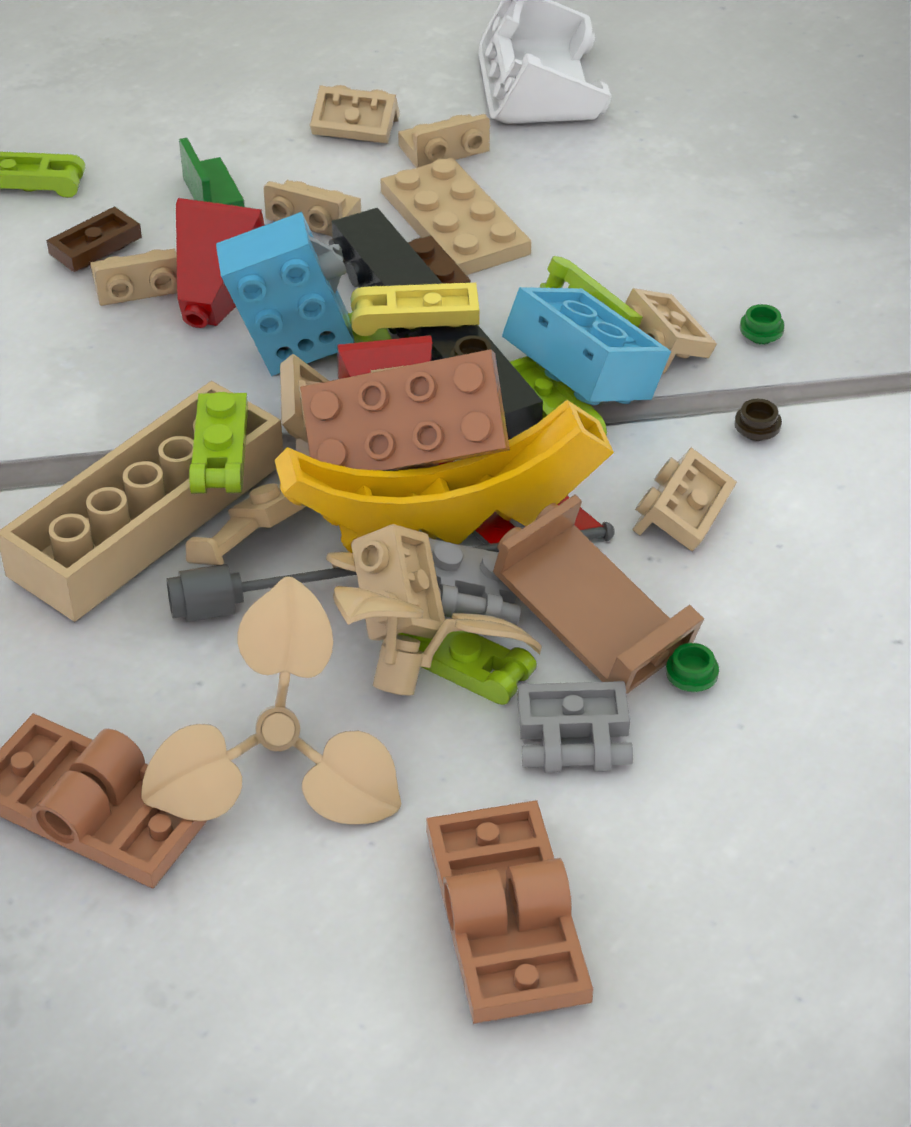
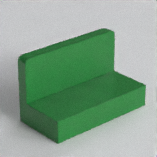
M188 138L179 139L183 179L194 200L245 207L244 199L221 157L200 161Z

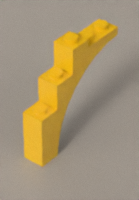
M566 400L536 425L508 440L509 451L461 459L428 468L398 471L348 468L316 460L289 447L274 462L280 479V490L283 495L295 505L301 506L303 504L320 513L332 525H339L342 534L341 542L350 553H353L351 543L354 539L391 524L416 531L421 529L423 533L428 534L432 539L440 538L445 542L454 544L462 543L494 512L507 521L514 519L522 525L528 526L535 521L536 517L545 507L552 503L558 504L607 460L614 451L600 421Z

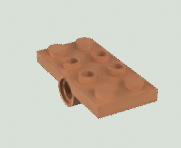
M491 349L300 387L310 457L322 462L353 469L398 471L437 466L439 463L510 450L495 352Z
M32 713L0 748V817L154 889L208 821L186 820L160 809L147 806L141 798V791L148 764L145 763L140 748L129 737L117 730L103 729L92 740Z
M538 801L426 818V832L473 1024L592 1003L593 986L571 915V893L566 869L561 858H554Z

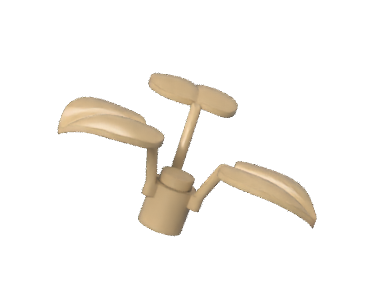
M327 553L326 560L332 564L333 568L340 567L356 572L353 553ZM336 586L334 588V602L348 625L366 618L387 617L386 638L381 645L373 686L382 691L399 695H414L420 666L431 668L433 655L447 634L454 631H466L517 639L528 644L539 655L542 646L517 625L493 616L453 613L451 619L444 620L425 651L422 652L419 650L420 640L397 634V619H421L424 612L421 608L414 604L386 597L365 589Z
M284 577L270 591L250 606L241 620L237 634L240 654L252 670L262 675L280 673L275 705L266 708L260 713L256 721L255 734L227 751L225 739L221 731L213 725H189L171 734L157 749L145 771L141 798L147 806L193 821L211 820L223 815L235 804L242 788L241 772L231 760L261 743L265 748L272 751H284L294 746L316 763L302 780V792L313 810L324 818L344 824H368L383 820L400 809L401 799L394 762L387 748L376 737L362 731L338 733L328 740L324 747L323 755L299 737V721L293 711L285 707L290 673L303 678H311L320 674L329 662L332 654L333 633L326 612L315 595L295 578Z

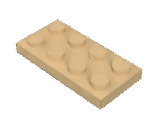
M452 157L438 159L431 164L411 170H402L397 174L380 179L381 193L421 238L431 235L466 275L531 255V240Z

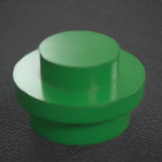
M757 304L751 306L740 321V331L743 336L757 344H768L776 341L784 333L785 324L781 318V313L771 305Z
M682 644L675 649L667 660L666 676L675 687L688 692L704 691L711 688L718 679V662L713 652L702 644Z

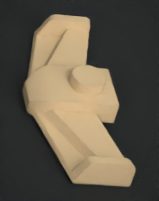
M272 483L257 487L249 493V498L228 510L230 520L212 538L192 537L186 541V561L190 564L223 565L222 556L257 528H271L306 506L303 504L298 506L290 502L283 495L277 484Z

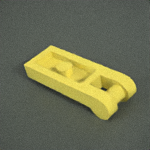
M476 282L360 287L352 292L350 298L353 311L351 317L352 329L360 336H370L382 328L414 329L432 326L460 327L463 325H479L480 310Z

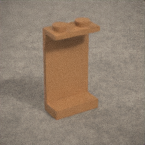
M575 494L560 505L552 503L545 507L536 517L535 521L523 529L515 527L507 532L497 546L499 553L493 573L602 682L625 681L626 694H628L666 666L668 658L677 647L682 644L693 643L704 618L691 605H688L669 618L574 525L582 500Z

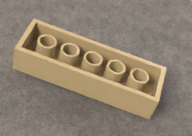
M211 380L0 529V553L6 577L76 622L276 470L274 460L283 452L281 419L248 401L242 493H226V488H207V493L191 494L189 468L192 463L198 393H233Z

